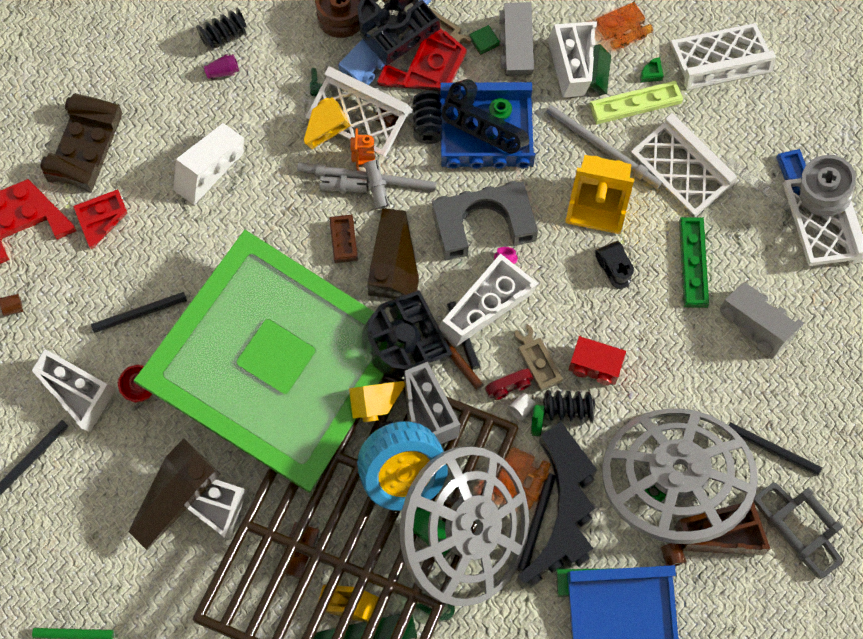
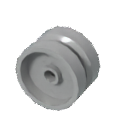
M822 155L812 159L805 166L801 177L800 200L803 206L811 213L819 216H834L842 213L849 207L856 185V173L852 165L844 158L835 155Z

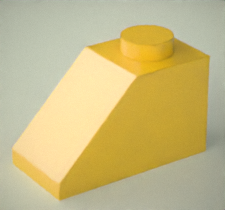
M333 97L321 100L312 109L304 137L305 144L311 149L351 126L339 103Z
M404 381L349 388L353 418L363 417V422L377 421L378 415L388 414L405 386Z
M323 585L322 590H321L320 597H321V595H322V593H323V591H324L326 585ZM337 586L326 613L341 617L354 587ZM364 591L352 620L368 622L379 597Z

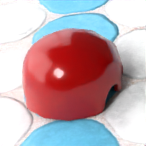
M138 364L127 367L121 373L117 382L119 393L126 400L134 403L143 402L153 395L134 383V379L143 369V365Z

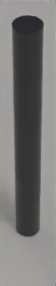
M181 292L92 323L91 327L93 332L96 333L185 302L187 299L185 293Z
M63 420L0 481V496L69 427Z
M732 422L729 423L728 426L735 430L742 439L819 476L822 470L821 466Z
M546 473L528 532L527 542L517 568L520 571H524L530 564L556 476L554 474Z

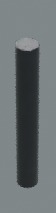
M455 301L447 304L449 312L456 306ZM468 338L461 344L470 368L476 370L480 368V364L471 340Z

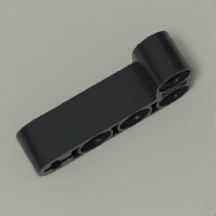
M465 79L451 85L441 113L445 122L506 153L513 154L528 146L529 135L523 129L473 106L478 90L474 81ZM461 86L464 87L466 91L465 96L461 92ZM454 107L458 111V117L454 114ZM473 117L477 119L478 126L473 123ZM493 127L497 129L498 136L493 133Z

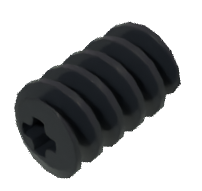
M238 7L236 8V14L232 10L228 11V18L221 14L220 22L216 18H212V25L206 21L203 23L204 29L200 25L196 26L203 44L209 46L212 51L215 50V42L220 47L223 46V38L230 43V35H233L236 39H239V31L244 36L247 35V26Z
M424 91L418 93L413 98V137L421 143L435 144L442 140V135L440 134L442 132V127L440 126L442 124V119L440 118L442 115L440 110L442 107L440 102L442 97L438 92Z
M550 390L545 391L543 419L548 414L550 421H553L555 415H558L560 422H563L565 416L568 415L570 422H573L575 416H578L580 423H583L585 416H588L590 423L593 424L595 399H592L590 392H586L582 399L579 391L575 392L573 398L570 391H566L564 397H562L560 390H556L553 397Z

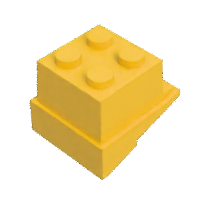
M584 155L581 168L577 167L565 223L621 234L634 184V179L630 178L631 164L619 160L614 161L598 156Z

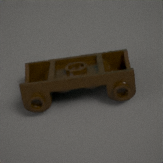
M74 93L65 102V110H67L70 118L56 153H49L47 157L44 156L41 160L40 168L43 170L47 182H65L92 193L123 113L119 104Z

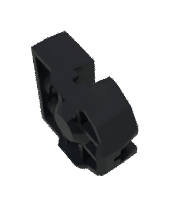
M361 0L357 7L360 36L385 66L440 30L441 23L439 18L423 0L420 2L418 0H382L385 4L383 9L376 3L378 0ZM412 3L414 6L409 8L406 12L405 7ZM390 11H398V15H390ZM410 25L412 30L405 33L404 36L400 39L398 35L404 33ZM377 26L378 30L368 38L366 33Z
M420 290L380 304L363 328L362 344L364 348L368 347L371 349V362L373 366L386 376L402 378L404 377L405 370L425 362L432 366L449 359L452 355ZM387 307L390 308L389 312L394 319L392 322L389 321L384 311ZM418 322L421 333L426 338L424 340H421L420 332L418 328L415 326V324ZM383 341L387 342V349L379 351L376 344ZM397 341H399L400 343H404L405 346L403 349L397 347L394 344ZM409 353H411L416 364H411L407 356Z

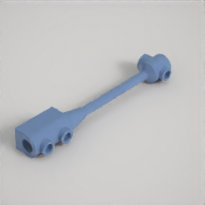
M432 0L423 1L428 5ZM362 39L338 66L340 72L369 85L375 77L373 72L377 68L383 70L385 64Z

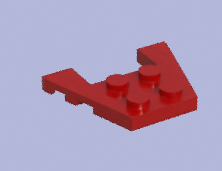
M440 28V30L421 42L408 72L389 65L384 66L377 84L385 87L440 91V83L453 82L467 50L450 34Z
M29 179L0 190V264L10 260L2 239L48 220L57 240L76 232V228L67 217Z

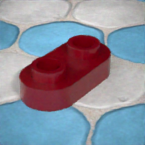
M523 369L489 383L485 387L488 398L501 400L508 396V392L516 389L522 391L531 386L530 382L534 378L530 369Z

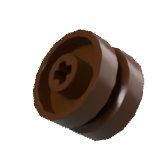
M315 0L319 27L324 33L332 37L346 38L353 36L360 31L357 7L361 0Z

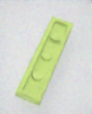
M672 81L590 101L589 107L597 125L682 104L683 98L677 82Z

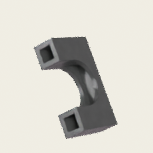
M512 181L499 187L488 186L480 191H464L456 196H441L436 200H432V214L445 261L468 256L469 246L463 221L470 213L479 209L496 211L505 219L513 246L537 240L538 229L524 181L518 183Z

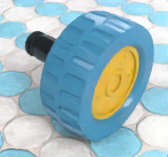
M408 421L383 422L378 427V430L367 438L359 451L357 467L360 480L367 495L374 503L389 510L402 511L405 497L420 470L431 459L444 452L435 434L421 424ZM446 464L431 477L421 494L422 497L431 500L441 490L448 474Z

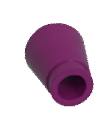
M225 54L205 65L204 70L207 78L210 79L234 76L236 72H239V67L234 54Z

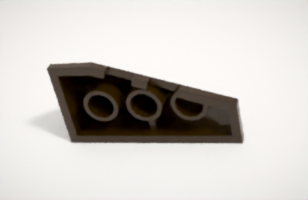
M382 208L367 284L368 296L396 299L418 290L419 275L406 211Z
M183 438L165 457L128 532L148 550L221 473Z

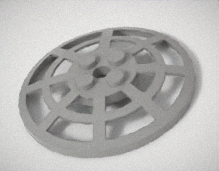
M662 409L640 415L631 420L610 441L602 466L603 485L606 496L621 519L633 529L648 537L675 544L706 542L732 530L744 519L750 510L757 490V467L746 442L723 421L695 410ZM663 416L689 417L688 423H667L658 426L650 419ZM699 420L709 422L721 428L734 440L722 442L712 432L699 427ZM641 424L647 430L635 440L630 450H615L617 442L631 428ZM683 429L685 433L683 439L668 440L662 431ZM695 432L705 436L715 445L703 449L693 442ZM651 436L659 444L652 454L638 452L642 443ZM742 448L749 463L750 483L735 477L734 461L729 451ZM723 454L727 466V474L712 469L710 458ZM611 459L626 460V475L630 487L618 495L611 479ZM634 461L649 463V476L637 481L634 472ZM677 464H682L687 470L679 472L673 467ZM710 479L723 483L724 486L720 492L709 500L703 489L708 485ZM655 485L660 491L667 494L665 503L655 500L644 490ZM734 487L747 493L740 507L722 522L715 507L725 500L731 488ZM637 495L646 505L662 512L659 526L651 525L638 518L623 503ZM695 496L700 504L692 507H675L677 497ZM705 513L712 527L697 531L669 530L673 515L693 516Z
M464 446L442 452L431 459L420 470L409 488L402 508L400 545L409 574L417 586L428 596L453 606L475 605L494 596L512 578L522 557L529 529L527 499L521 481L514 469L502 457L484 448ZM467 455L488 457L487 473L480 471L462 473L455 459ZM497 462L504 468L514 484L517 494L513 498L506 486L496 478ZM446 464L453 479L441 489L435 501L422 497L421 494L431 477ZM484 480L482 496L472 495L466 481ZM494 486L502 493L506 500V503L499 508L491 500ZM457 487L461 498L453 504L451 509L443 506L449 494ZM520 505L521 529L519 542L517 543L515 542L517 528L515 509ZM419 507L430 512L428 523V541L430 546L415 552L413 526L416 508ZM510 514L509 538L501 534V519ZM440 516L446 519V538L438 542L437 527ZM473 521H476L477 528L476 531L472 533L471 527L473 525ZM498 544L504 547L505 550L499 560L492 566L490 553ZM450 548L456 555L460 556L455 570L446 562L442 555V552ZM510 552H513L515 555L504 576L494 586L493 575L504 565ZM433 557L439 568L450 577L443 592L438 590L427 579L419 562ZM471 559L481 560L482 573L476 575L464 574ZM484 581V594L470 599L452 597L459 582L477 583Z

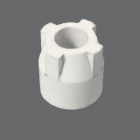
M523 393L508 408L517 419L523 420L536 403L526 393Z

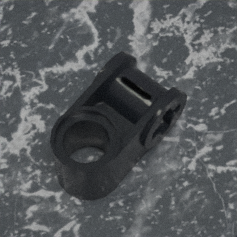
M614 241L596 249V259L613 287L617 289L628 287L631 283L634 267L626 255L622 244L619 241Z

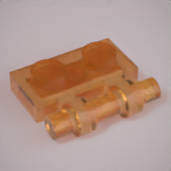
M635 2L596 19L597 27L605 40L615 38V40L610 42L614 50L619 47H627L630 42L636 39L642 40L647 37V34L653 32L651 24L641 25L644 24L646 18ZM630 29L632 30V32H630V33H628V34H625V33H624V32H626V31H628V30H630Z
M512 446L506 462L514 469L521 484L523 485L527 475L534 478L529 488L523 486L528 510H530L533 503L537 502L540 496L538 492L542 483L549 476L548 471L551 464L542 460L539 468H535L532 466L535 459L534 456ZM502 468L498 479L506 486L513 498L517 494L509 475ZM494 487L492 494L505 499L502 493Z

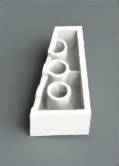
M500 254L443 319L439 327L443 337L457 347L531 296L539 283Z

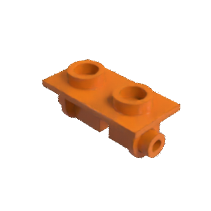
M358 128L355 129V137H351V160L356 162L357 171H359V165L375 160L374 138L370 135H358Z

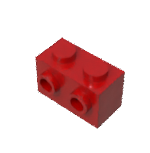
M579 336L568 371H572L574 375L581 378H594L603 385H615L621 371L626 350Z

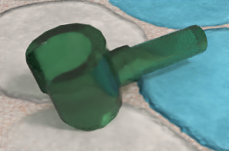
M312 68L310 95L317 96L322 84L317 83V69Z

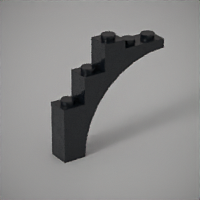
M559 422L543 433L539 439V443L549 458L552 470L556 476L558 493L557 517L546 547L535 561L522 571L516 579L522 589L527 585L530 588L537 585L543 580L541 575L548 570L553 573L564 565L563 560L571 568L575 564L580 567L591 559L589 554H591L593 547L577 525L583 527L593 519L591 515L594 513L595 507L580 489V486L584 489L595 481L593 477L597 469L562 422Z

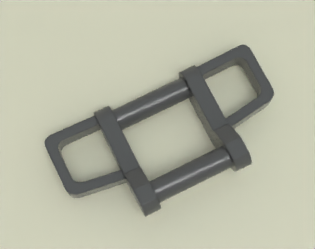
M771 483L755 496V506L767 519L768 524L771 527L774 526L797 552V558L818 579H823L843 561L828 539L844 526L840 521L836 522L813 496L814 492L810 487L792 499L777 483ZM769 491H774L787 503L786 506L774 515L771 514L761 501V498ZM804 501L829 528L807 547L802 544L782 520ZM821 545L824 546L834 561L825 571H821L808 557Z

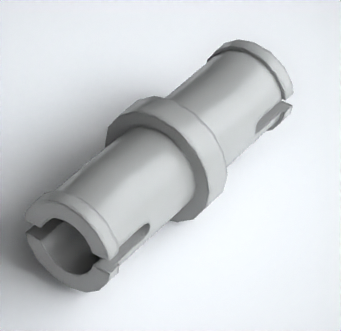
M373 160L364 163L369 181L367 186L372 192L375 209L390 206L384 187L386 186V181L382 179L379 161Z
M342 175L341 178L320 177V181H322L319 184L320 191H340L341 194H346L347 192L367 194L368 188H366L368 187L367 178H347L346 175Z

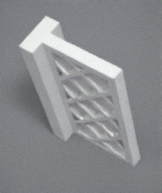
M756 23L671 40L670 44L685 77L684 85L687 90L770 73L773 71L776 60L774 51H769ZM752 32L754 38L751 40L742 36V34ZM729 37L734 39L732 44L721 41V39ZM707 41L713 45L709 49L699 44ZM739 41L748 45V48L743 50L735 45ZM687 46L692 49L689 53L681 51L679 47ZM716 46L726 49L725 55L714 51ZM753 47L761 50L762 53L753 54L750 53V50ZM695 50L706 54L704 59L693 56ZM731 52H734L742 57L733 59L728 56ZM711 56L721 61L710 63L707 60ZM688 61H691L699 66L688 68L686 64Z
M328 66L325 72L327 77L306 118L310 119L312 109L323 98H327L326 92L331 84L337 87L339 96L333 98L336 101L341 100L343 112L351 125L339 134L351 140V137H355L353 128L365 124L367 134L373 138L385 134L386 143L383 149L376 147L374 144V152L386 157L403 122L412 113V108L407 103ZM352 95L356 96L359 105L347 109L344 98ZM370 105L376 106L378 115L366 118L364 108ZM360 109L363 120L352 124L349 113ZM392 114L399 117L394 126L386 128L383 117ZM380 119L383 130L371 134L368 123Z
M673 113L665 118V122L631 151V154L643 166L649 169L653 176L663 182L662 185L693 217H696L724 191L729 190L736 183L737 176ZM665 130L671 136V144L657 143V136ZM644 148H654V158H644L639 152ZM657 148H671L670 159L657 158ZM674 148L684 149L687 152V159H673ZM656 163L670 164V174H660L656 170ZM673 164H687L686 175L673 174ZM690 164L700 165L703 168V175H689ZM672 179L686 180V190H676L672 186ZM689 180H703V191L689 190ZM706 180H715L721 187L716 191H705ZM688 195L702 196V203L695 209L688 202Z
M801 178L785 180L783 186L808 266L851 261V264L861 263L863 260V234L852 201L849 207L842 213L835 215V217L821 216L827 220L822 227L811 220L814 216L813 213L808 218L799 212L798 208L802 202L800 196L793 192L792 187H800ZM829 222L839 227L840 233L838 236L826 229ZM807 225L819 231L816 238L806 234L805 227ZM821 234L834 240L830 248L818 241ZM836 242L846 248L847 254H839L832 249ZM816 246L826 252L825 256L814 258L811 250L812 247Z

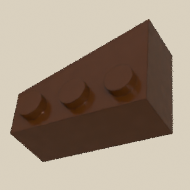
M754 501L744 519L724 535L706 542L681 544L683 551L762 556L771 549ZM742 503L717 509L716 512L721 521L723 522L729 518ZM702 513L680 519L674 527L676 531H697L712 527L706 514Z

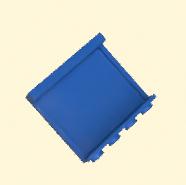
M475 82L478 90L473 106L490 113V103L495 99L503 98L511 103L512 113L504 121L523 129L529 135L528 146L516 153H506L448 124L441 115V167L450 169L459 167H471L473 169L482 167H494L497 169L517 167L524 169L534 166L532 82ZM440 83V94L442 97L440 100L442 104L441 112L449 88L453 83ZM461 86V92L465 96L466 91L464 87ZM454 107V114L458 117V111ZM497 107V109L499 110L505 109L503 107ZM473 117V123L478 126L477 119ZM493 127V133L498 136L497 129Z
M675 565L567 572L572 639H679L673 577L676 576Z

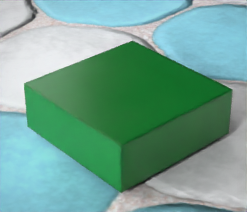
M489 25L469 34L471 42L480 55L500 46L499 39Z

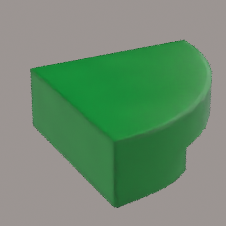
M660 57L650 60L641 72L640 83L663 81L664 75Z
M535 405L533 408L532 436H541L544 414L543 405Z

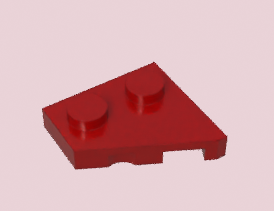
M118 189L73 206L90 249L95 248L128 213Z

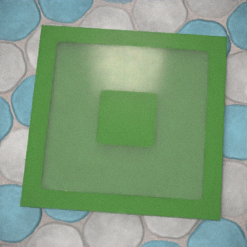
M244 229L134 379V383L310 493L356 420L352 416L349 388L378 385L384 375L373 366L371 362V349L368 347L364 348L362 344L363 328L374 311ZM383 341L376 345L379 351L387 349L386 346L388 344ZM397 341L394 345L401 348L404 343Z

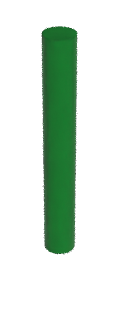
M33 628L32 638L113 639L114 630Z

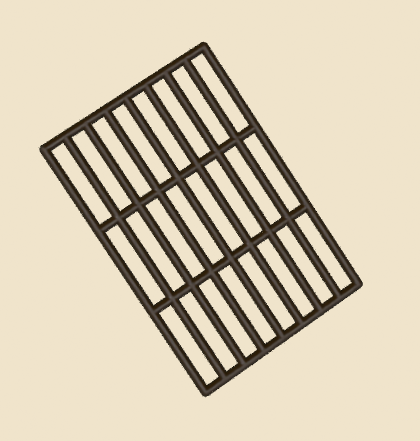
M383 375L381 381L393 383L404 381V379ZM446 396L452 409L461 412L458 418L461 425L458 437L448 441L444 451L457 447L471 416L484 422L473 447L484 448L493 426L507 431L497 454L506 461L518 432V425ZM392 408L388 414L378 415V420L375 421L368 437L378 430L381 423L387 421ZM407 413L403 419V422L408 421ZM356 418L324 469L291 538L277 532L299 486L291 481L268 527L266 528L253 522L278 474L274 470L268 469L193 616L194 623L231 639H259L255 635L295 552L310 557L272 639H284L320 562L334 567V570L301 639L314 638L344 572L358 577V580L331 639H343L368 582L383 589L361 639L373 638L393 592L406 597L407 601L390 639H402L417 602L432 608L420 639L432 638L446 603L439 602L422 593V589L415 582L412 588L398 583V579L405 566L402 550L400 549L388 578L373 572L400 511L389 510L363 568L350 563L349 560L376 504L369 496L362 507L340 557L338 558L325 552L360 478L357 467L358 459L343 454L360 418ZM469 455L462 473L474 471L480 456ZM498 462L496 470L497 479L503 468ZM341 463L353 469L314 548L302 543L301 540L338 464ZM457 487L452 497H447L443 506L451 509L453 504L461 498ZM437 495L431 501H435ZM473 521V525L471 527L472 533L476 531V521ZM247 533L256 534L262 537L221 621L206 616ZM413 533V538H414V543H415L416 538H417V535ZM275 542L286 547L246 631L243 632L231 627L230 625L271 543ZM456 554L450 565L454 570L460 559V556ZM433 557L424 560L421 566L427 579L435 562ZM447 575L441 586V592H443L445 586L450 580V577H448Z

